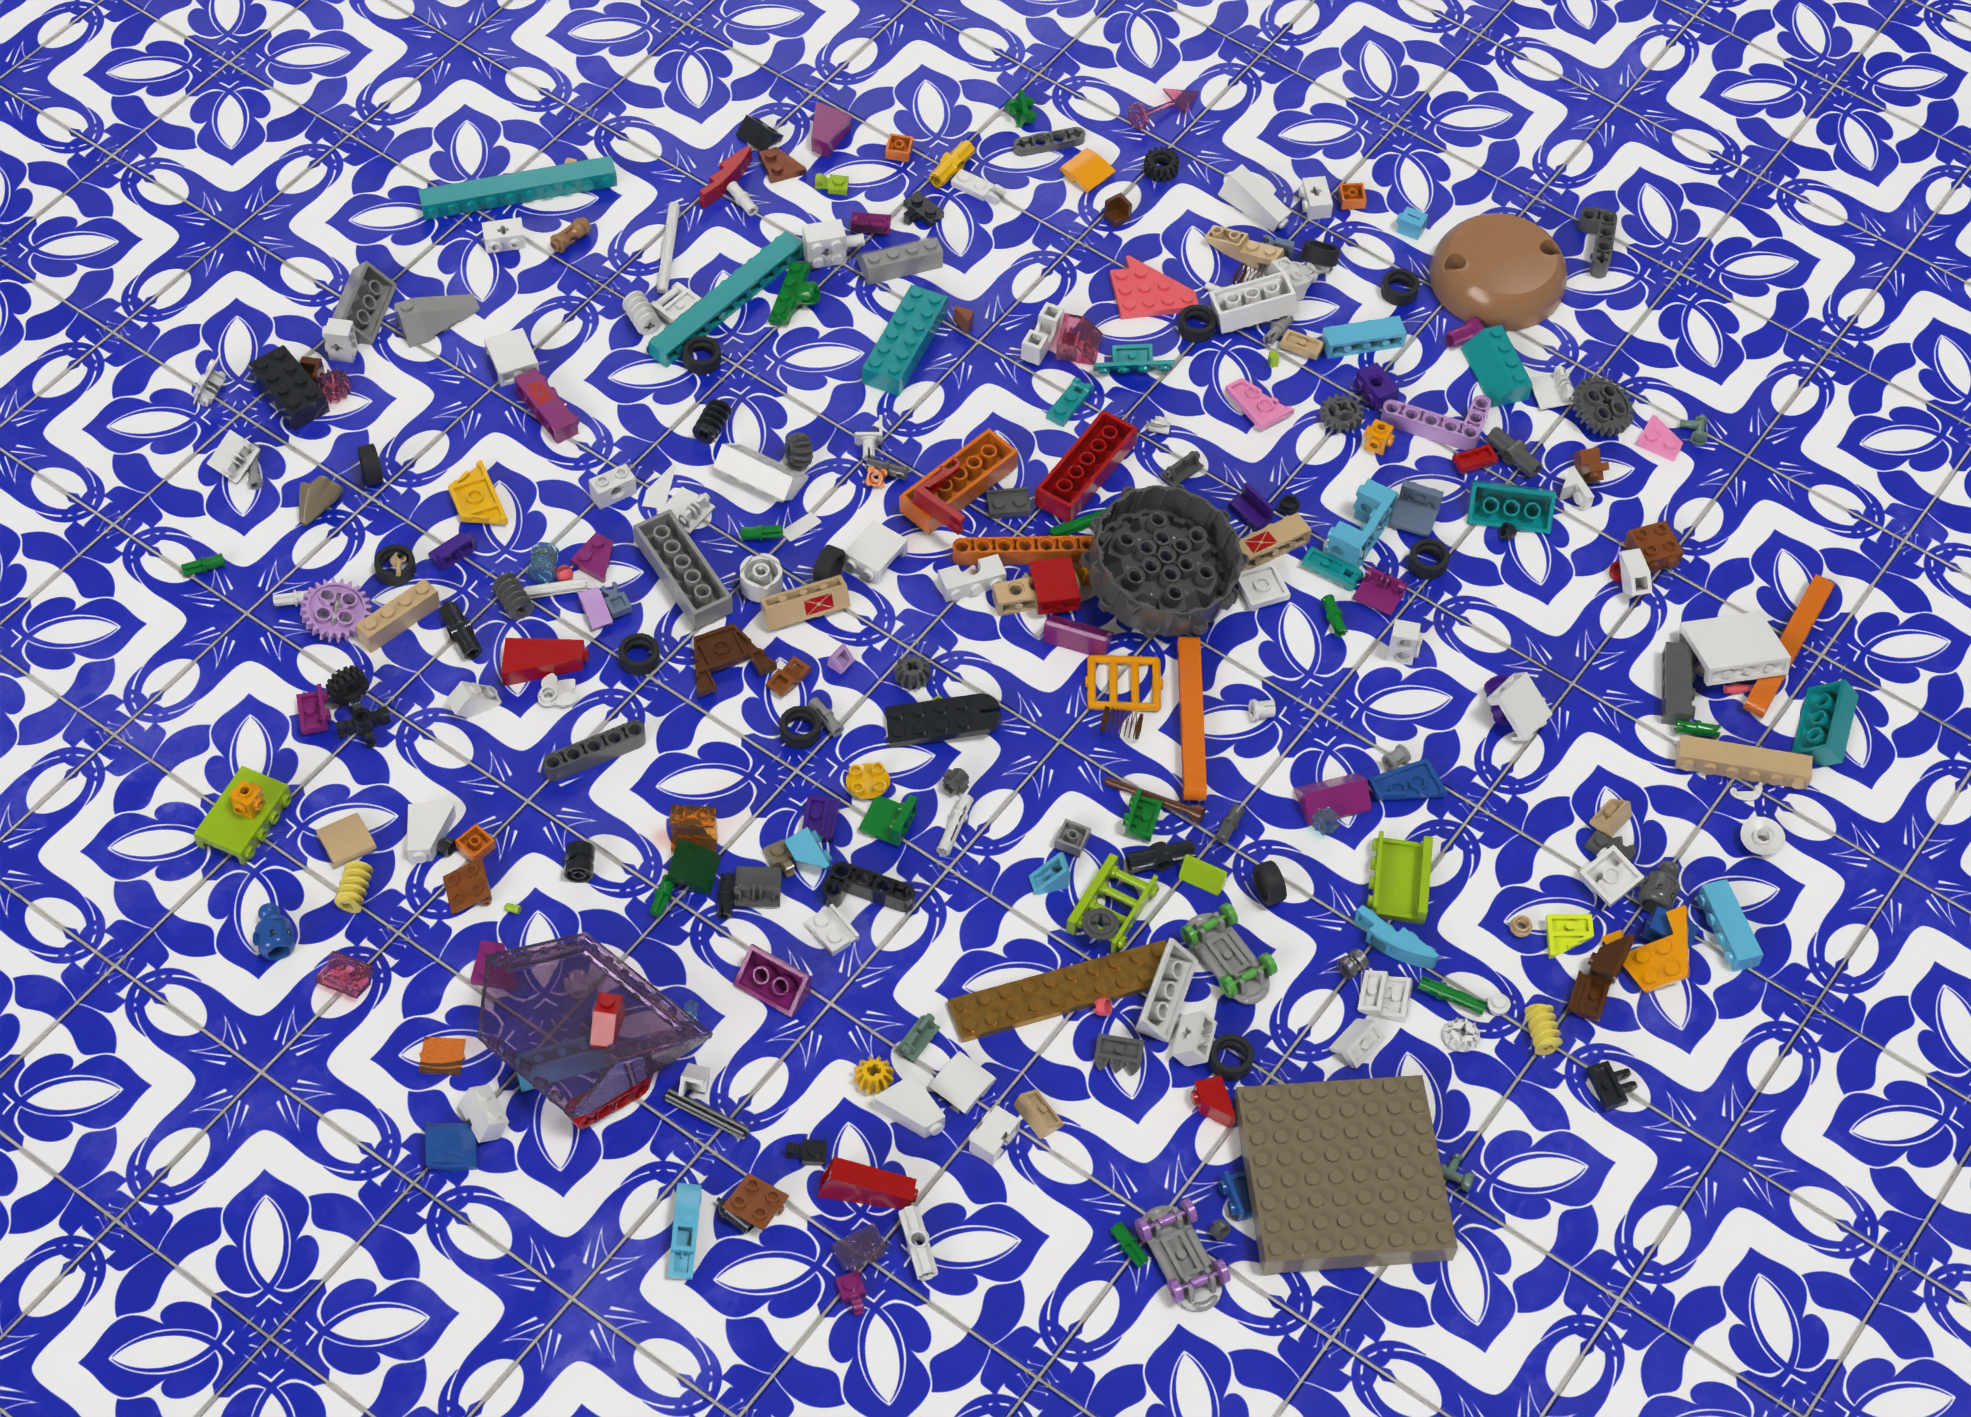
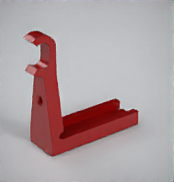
M951 457V465L953 466L951 469L940 466L939 473L914 489L913 504L959 535L964 531L962 522L966 519V516L934 495L949 479L960 471V460Z

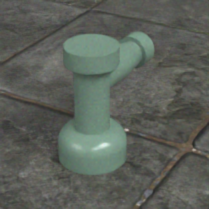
M1699 415L1695 418V421L1680 419L1681 428L1696 429L1690 438L1694 445L1701 446L1707 442V434L1704 432L1708 422L1706 416Z
M1455 1153L1449 1165L1442 1164L1443 1177L1460 1183L1461 1189L1469 1192L1475 1174L1467 1172L1463 1175L1456 1172L1462 1156Z

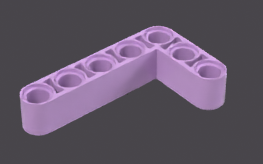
M1485 395L1474 397L1465 421L1396 400H1387L1383 404L1380 420L1394 426V429L1467 451L1476 448L1488 418L1491 400Z

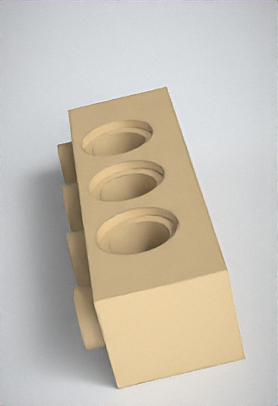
M1074 569L1075 575H1076V579H1077V583H1078V587H1079V591H1080V595H1081L1082 588H1081V585H1080V582H1079V579H1078L1076 570ZM1031 577L1000 581L993 584L992 598L998 617L1036 610L1037 600Z

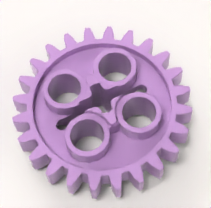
M332 578L331 583L323 579V585L316 582L315 589L309 587L308 594H303L300 606L302 623H306L307 630L312 629L313 636L319 633L320 640L326 636L328 637V642L336 638L337 642L340 643L341 638L344 637L348 642L350 635L357 638L355 625L371 614L372 605H369L370 598H365V591L359 592V585L353 588L352 581H349L346 585L343 578H341L339 583H336L334 578ZM337 595H340L341 597L339 601L335 625L332 626L331 623L333 619Z

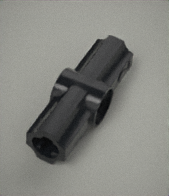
M450 600L444 602L439 608V613L446 624L452 642L458 645L465 659L473 660L478 658L479 654L482 653V648L474 635L469 619L463 616L456 602Z
M1191 840L1172 844L1161 841L1150 845L1148 849L1126 853L1125 858L1130 873L1149 869L1165 871L1171 868L1173 864L1183 862L1186 854L1196 858L1193 841Z

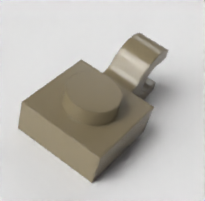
M784 839L763 848L764 854L772 867H782L786 878L795 875L793 871L795 867L792 863L794 857Z

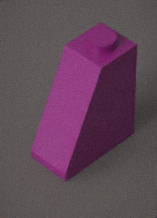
M817 102L814 113L811 147L813 152L829 157L851 130V115Z

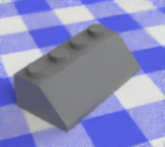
M927 237L856 254V259L867 285L942 268L943 249L937 237Z
M368 261L363 262L352 269L332 318L353 321L357 343L372 345L397 284Z

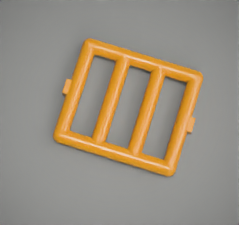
M1089 655L1087 658V676H1085L1088 708L1104 710L1105 706H1109V710L1112 708L1116 710L1118 708L1119 710L1123 709V711H1160L1161 690H1163L1160 658ZM1096 663L1109 664V701H1096ZM1118 664L1130 665L1131 702H1118ZM1139 665H1152V703L1139 702Z

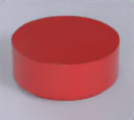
M1620 561L1613 562L1609 569V576L1617 582H1622Z

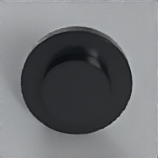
M1285 495L1279 501L1281 512L1288 515L1298 512L1300 503L1295 496Z

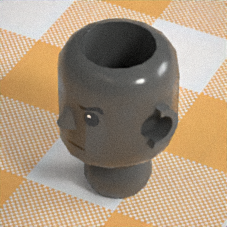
M1669 860L1661 862L1658 866V871L1650 872L1639 883L1638 902L1645 911L1652 913L1657 906L1666 908L1669 911L1673 909L1675 901L1678 900L1677 896L1680 889L1679 881L1676 878L1679 875V867L1676 863Z

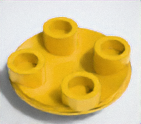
M880 762L854 764L850 766L846 776L847 789L854 796L862 799H873L881 796L890 785V776L884 769V765Z

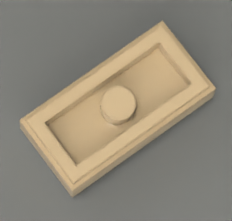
M1287 329L1279 347L1317 360L1324 348L1325 342Z

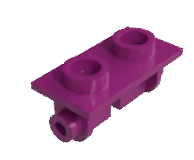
M852 212L851 232L890 235L891 215Z

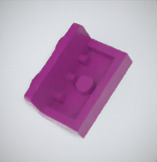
M321 683L317 684V691L296 694L302 735L329 731L328 722L332 721L330 708L326 709L325 704L329 703L327 690L323 691Z

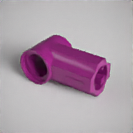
M1477 317L1470 318L1463 326L1446 332L1447 344L1450 348L1459 347L1485 327Z

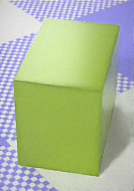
M1277 351L1269 352L1268 363L1270 368L1278 367L1279 357Z

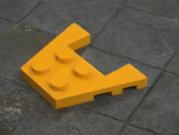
M1686 905L1666 912L1673 931L1672 935L1629 951L1623 966L1646 994L1690 977L1688 909ZM1618 930L1601 938L1607 945L1624 937V934L1621 930Z

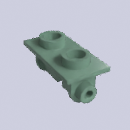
M930 1013L921 1015L895 1051L915 1062L941 1028L934 1023L935 1017Z

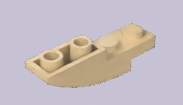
M1213 225L1204 237L1209 244L1227 256L1259 268L1262 264L1270 266L1271 261L1280 259L1285 255L1283 248L1249 240L1248 233Z

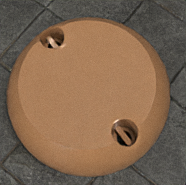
M1490 213L1468 218L1451 228L1440 239L1435 248L1429 274L1430 283L1436 297L1456 317L1465 322L1470 318L1477 317L1485 328L1502 325L1505 331L1537 325L1557 310L1566 290L1568 272L1559 246L1544 229L1522 217L1503 213Z

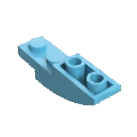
M1364 905L1357 909L1354 922L1368 932L1366 937L1367 943L1401 962L1433 969L1436 966L1439 954L1436 953L1433 947L1423 943L1414 932L1408 931L1405 927L1397 932L1391 924L1385 923L1373 910L1368 909Z
M677 1183L668 1278L692 1280L701 1185Z

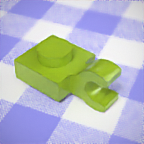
M816 174L815 189H828V194L847 196L849 176L830 174V177L827 178L824 174Z

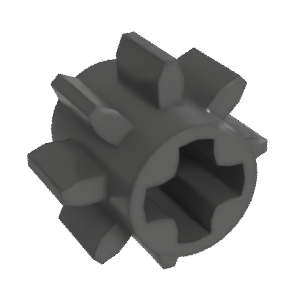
M948 769L944 773V779L942 780L944 782L943 788L949 794L958 795L959 792L964 794L969 788V776L963 769Z

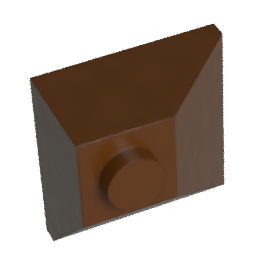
M1629 934L1600 947L1597 953L1592 952L1587 963L1591 966L1589 972L1615 983L1634 943L1635 935Z

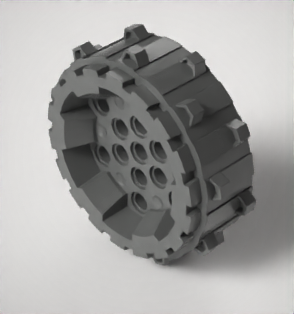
M1176 483L1172 487L1153 485L1140 489H1135L1132 486L1123 488L1121 497L1114 500L1108 506L1106 512L1102 511L1098 516H1093L1089 529L1094 533V536L1090 543L1089 551L1083 552L1080 557V565L1087 568L1091 587L1100 599L1097 606L1102 612L1108 611L1111 615H1115L1126 626L1139 629L1144 634V637L1153 639L1157 634L1163 636H1180L1189 632H1194L1198 636L1205 634L1208 630V623L1213 622L1223 609L1228 610L1236 603L1239 592L1235 589V586L1241 574L1240 570L1247 568L1249 564V556L1242 553L1238 535L1228 521L1231 515L1226 510L1217 509L1210 501L1200 495L1188 492L1184 485Z

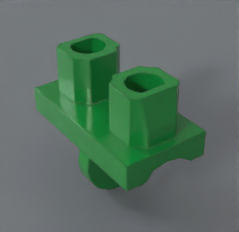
M1019 89L1018 97L1016 99L1010 98L1004 104L1005 112L1015 117L1016 127L1022 128L1024 123L1033 124L1036 119V111H1031L1034 104L1033 98L1026 97L1024 90Z

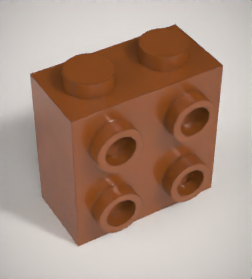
M1666 520L1628 530L1624 541L1627 550L1641 549L1650 573L1680 565L1684 553Z

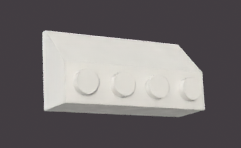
M1286 271L1209 292L1216 320L1222 334L1299 312L1296 292Z
M740 443L722 444L713 466L720 470V474L727 477L734 476L737 478V482L743 485L750 484L755 487L754 490L763 494L767 492L773 495L772 498L779 502L793 500L809 478V476Z

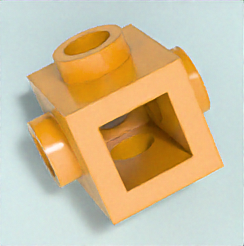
M1375 419L1372 425H1368L1364 432V437H1366L1364 449L1383 456L1388 446L1391 447L1395 439V435H1392L1394 426Z
M242 780L237 787L233 788L230 794L234 812L251 820L255 819L266 804L261 787L255 783H248Z

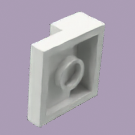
M1612 845L1609 849L1603 848L1596 855L1597 858L1594 861H1587L1579 869V879L1593 894L1597 893L1609 907L1644 880V876L1615 845Z

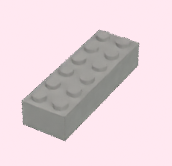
M671 509L633 525L635 543L695 630L733 613L732 596Z

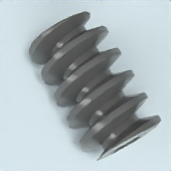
M506 572L494 581L492 590L502 606H504L506 612H508L510 618L520 620L532 613L534 604L531 602L530 597L527 596L526 591L523 590L514 573Z

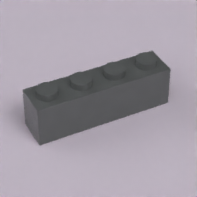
M1667 641L1662 652L1661 724L1675 725L1676 719L1690 721V719L1695 717L1696 708L1692 706V701L1695 699V688H1692V684L1695 681V671H1692V666L1695 663V653H1692V648L1689 644Z

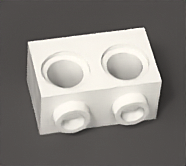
M1395 619L1386 661L1412 666L1413 659L1419 656L1423 633L1420 632V623Z

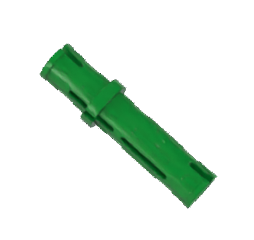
M1424 975L1417 988L1436 996L1438 1000H1447L1480 1015H1483L1487 1005V1001L1448 986L1446 982L1440 983Z

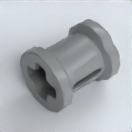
M1398 744L1393 752L1385 754L1381 760L1387 770L1390 771L1398 768L1403 762L1410 761L1411 755L1405 746Z

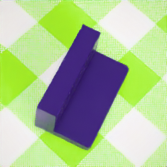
M1247 482L1244 483L1242 493L1231 500L1228 507L1252 530L1257 532L1272 523L1274 507Z
M460 532L428 553L429 558L442 571H445L477 550L476 538L471 532L467 534Z

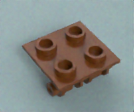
M482 857L443 876L452 915L477 902L482 903L483 906L491 904L492 895Z
M748 1173L722 1208L764 1231L776 1214H782L785 1208L783 1204L789 1198V1195Z

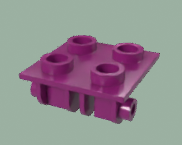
M1368 567L1365 572L1366 576L1352 599L1391 616L1408 585L1403 579L1392 578V574L1386 576L1387 572L1382 574V571L1375 569V567Z

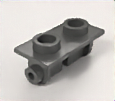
M1189 452L1187 456L1172 466H1168L1159 475L1171 486L1181 483L1204 467L1199 462V452Z

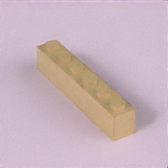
M1680 735L1676 746L1675 768L1806 790L1812 778L1813 756Z

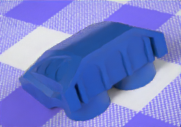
M426 1121L425 1151L427 1169L453 1172L477 1170L476 1137L471 1130L472 1123H431Z

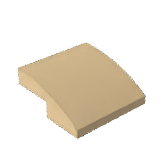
M357 812L315 830L335 867L377 848Z

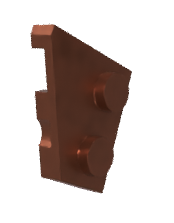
M778 147L759 151V159L771 184L807 174L805 166Z

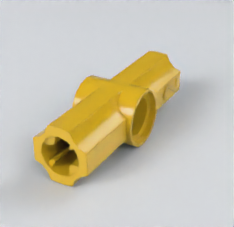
M961 141L951 153H944L940 164L929 175V180L933 186L937 188L943 187L953 175H956L960 169L964 168L965 163L975 153V147H973L970 141Z

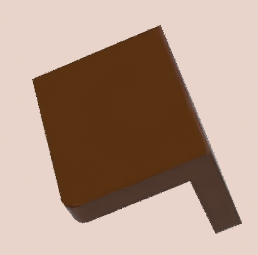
M1121 192L1105 200L1104 217L1114 228L1131 221L1132 203Z
M302 356L300 365L320 387L325 372L322 359Z

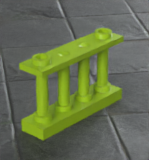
M1112 853L1109 854L1067 919L1066 932L1075 935L1078 928H1083V917L1091 909L1105 908L1112 911L1122 926L1118 933L1109 940L1112 942L1110 954L1116 953L1119 948L1123 949L1128 939L1126 937L1149 899H1154L1159 891L1157 875L1154 874L1148 884L1120 870V867L1117 866L1118 856ZM1116 877L1144 892L1136 900L1110 887L1108 882L1110 878L1114 879ZM1100 894H1106L1133 909L1128 917L1098 903L1097 899ZM1097 925L1099 931H1101V929H1103V927Z

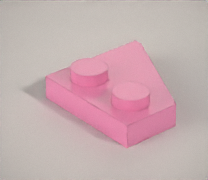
M1652 415L1636 446L1675 461L1683 442L1656 415Z

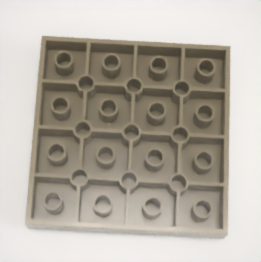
M1423 1075L1236 1088L1233 1103L1262 1274L1453 1261L1458 1245Z

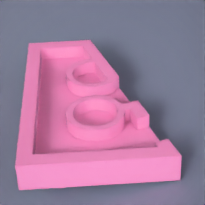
M1243 378L1225 386V392L1260 431L1294 414L1292 407H1285L1279 403L1277 398L1268 397L1262 393V389Z

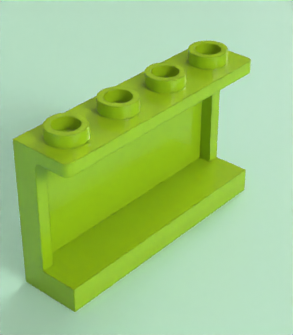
M241 766L193 835L197 846L206 849L208 845L238 857L240 864L245 865L249 859L253 858L260 842L266 839L271 826L278 822L280 813L285 807L289 806L292 800L289 785ZM242 780L259 785L263 792L266 804L254 820L234 812L231 804V791Z
M1379 830L1378 838H1373L1372 851H1376V855L1371 858L1370 870H1374V876L1370 875L1368 889H1372V895H1368L1367 908H1371L1380 919L1425 924L1428 913L1433 837L1424 836L1423 843L1384 838V831Z

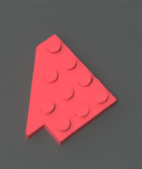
M1129 255L1126 256L1125 260L1127 268L1110 270L1109 276L1121 320L1178 314L1187 306L1199 305L1194 290Z

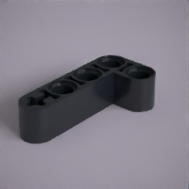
M844 861L836 862L832 866L822 888L823 903L827 907L830 904H833L836 908L839 907L847 893L903 913L910 912L915 905V890L910 884Z

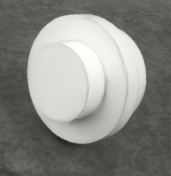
M1495 993L1488 998L1487 1007L1493 1015L1501 1016L1510 1009V1000L1504 994Z

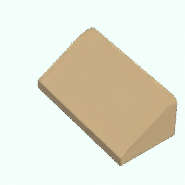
M1610 799L1590 819L1589 824L1607 836L1612 837L1631 818L1632 809L1630 801Z
M1037 1089L1021 1093L1014 1103L1016 1110L1039 1139L1047 1137L1064 1125L1063 1121Z

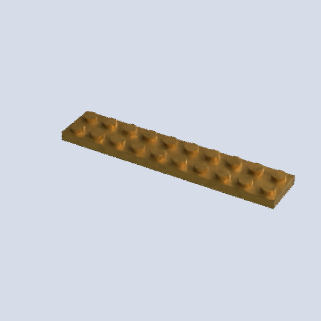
M1161 940L948 999V1007L961 1042H968L1096 1006L1093 1004L1094 1001L1101 997H1108L1111 1001L1147 992L1150 989L1167 942L1166 940Z

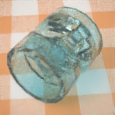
M548 542L534 544L531 549L528 575L531 579L538 582H550L554 580L556 575L559 549Z

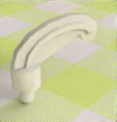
M1762 782L1755 785L1753 791L1737 792V789L1733 787L1730 789V794L1734 798L1743 801L1756 800L1763 791Z

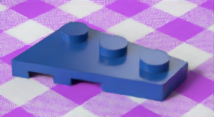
M1428 758L1370 777L1367 782L1377 800L1446 797L1448 793Z

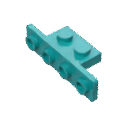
M1152 344L1112 345V362L1094 363L1093 371H1098V374H1108L1110 371L1129 373L1130 370H1138L1140 373L1149 372L1150 369L1167 372L1174 367L1175 360L1153 361Z

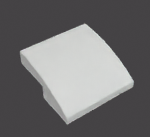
M1365 970L1358 1012L1382 1019L1406 1022L1413 985L1412 978L1392 977L1388 975L1387 971Z
M959 1051L942 1068L929 1087L967 1115L978 1099L985 1096L997 1078Z

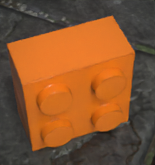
M890 133L885 150V159L909 162L914 146V137Z
M1339 183L1338 196L1341 210L1365 209L1367 199L1363 183Z
M477 824L473 825L455 840L456 848L470 861L480 857L484 858L496 848L495 839Z

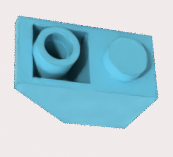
M806 827L784 840L797 862L827 870L832 868L830 862L833 859L828 850H822L819 845L822 840L816 830L811 831L810 828Z

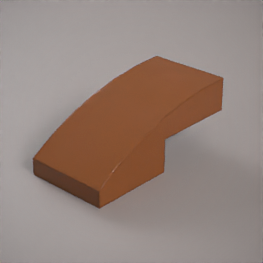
M793 656L782 670L778 668L765 685L783 698L796 688L812 669L796 656Z

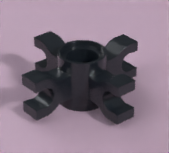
M358 696L350 698L353 710L352 719L335 722L340 739L355 732L357 735L364 737L368 748L377 746L373 734L374 725L391 722L387 706L380 707L376 711L371 712L367 708H362Z

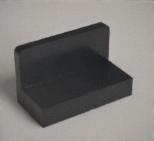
M747 114L736 133L738 137L759 151L769 149L772 141L781 142L784 136L757 117Z

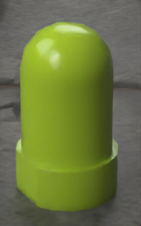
M511 903L504 905L506 911L517 915L521 912L520 905Z

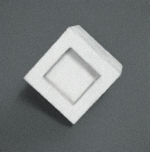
M688 1063L681 1075L678 1096L683 1097L687 1089L706 1093L709 1086L711 1068Z

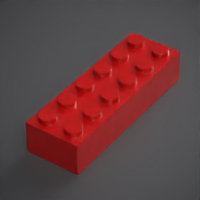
M1103 410L1035 490V505L1066 522L1073 520L1136 445L1138 428Z

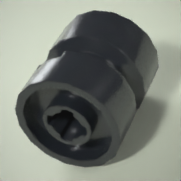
M572 841L568 843L565 851L564 877L575 883H585L592 880L594 873L593 862L595 860L594 845L586 841Z

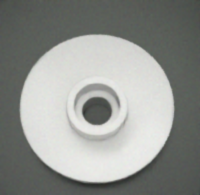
M1767 817L1750 818L1742 825L1740 830V837L1744 846L1758 855L1769 856L1776 854L1783 848L1785 843V833L1782 827Z

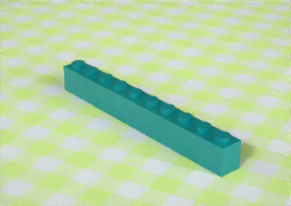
M612 156L424 188L419 189L418 192L424 220L609 188L617 186V176Z
M787 231L777 236L753 258L748 259L742 267L736 269L726 280H722L716 288L709 291L705 297L695 302L689 310L680 314L673 323L667 325L658 335L653 336L648 342L649 356L666 368L683 355V346L688 340L697 336H707L790 267L791 262H797L804 256L803 242Z

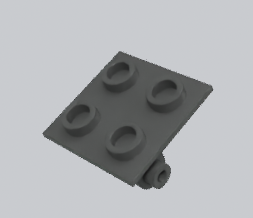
M737 866L734 906L780 907L782 867Z

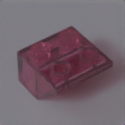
M1064 313L1057 340L1056 359L1094 365L1097 361L1103 333L1086 317Z

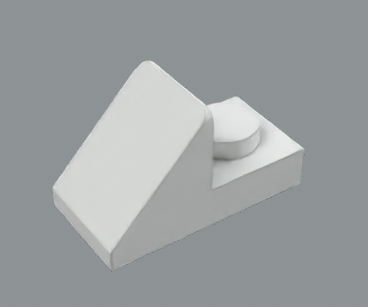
M1573 466L1570 467L1559 501L1573 497L1575 503L1583 511L1591 509L1594 495Z

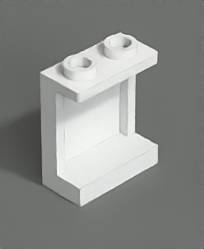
M523 328L484 339L485 351L493 362L501 387L515 383V377L536 368L539 372L538 361Z
M873 520L845 550L844 565L849 570L862 575L866 580L879 584L881 574L898 555L904 557L907 554L908 539Z
M1527 672L1513 673L1486 698L1490 706L1499 705L1516 732L1511 736L1513 741H1527L1534 736L1533 733L1538 728L1546 725L1547 719L1553 715Z

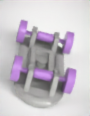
M1189 1198L1180 1201L1181 1210L1177 1206L1170 1205L1153 1207L1143 1217L1135 1220V1227L1140 1239L1144 1243H1148L1165 1275L1171 1298L1176 1304L1180 1303L1191 1311H1208L1219 1301L1222 1293V1284L1231 1281L1225 1262L1222 1259L1213 1261L1212 1264L1191 1223L1198 1220V1216Z

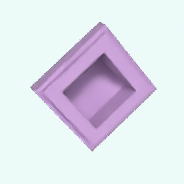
M842 644L829 657L827 666L842 674L855 659L846 645Z

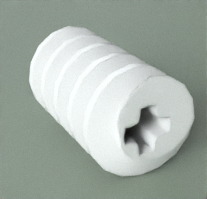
M633 291L624 298L622 303L623 309L639 334L649 335L661 327V320L642 291Z

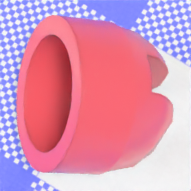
M561 565L556 571L558 582L573 580V570L570 566Z
M1101 997L1094 1001L1093 1004L1096 1005V1008L1093 1011L1097 1015L1109 1016L1111 1014L1112 1002L1110 998Z

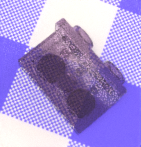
M875 1222L830 1244L842 1271L850 1269L851 1273L864 1267L863 1261L869 1258L875 1261L885 1256L884 1250L890 1248L888 1243H884Z

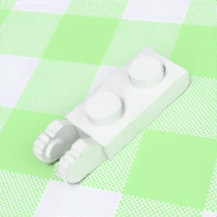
M960 169L951 180L952 187L994 205L1000 202L999 197L1003 198L1006 195L1004 187L998 184L994 185L963 169Z

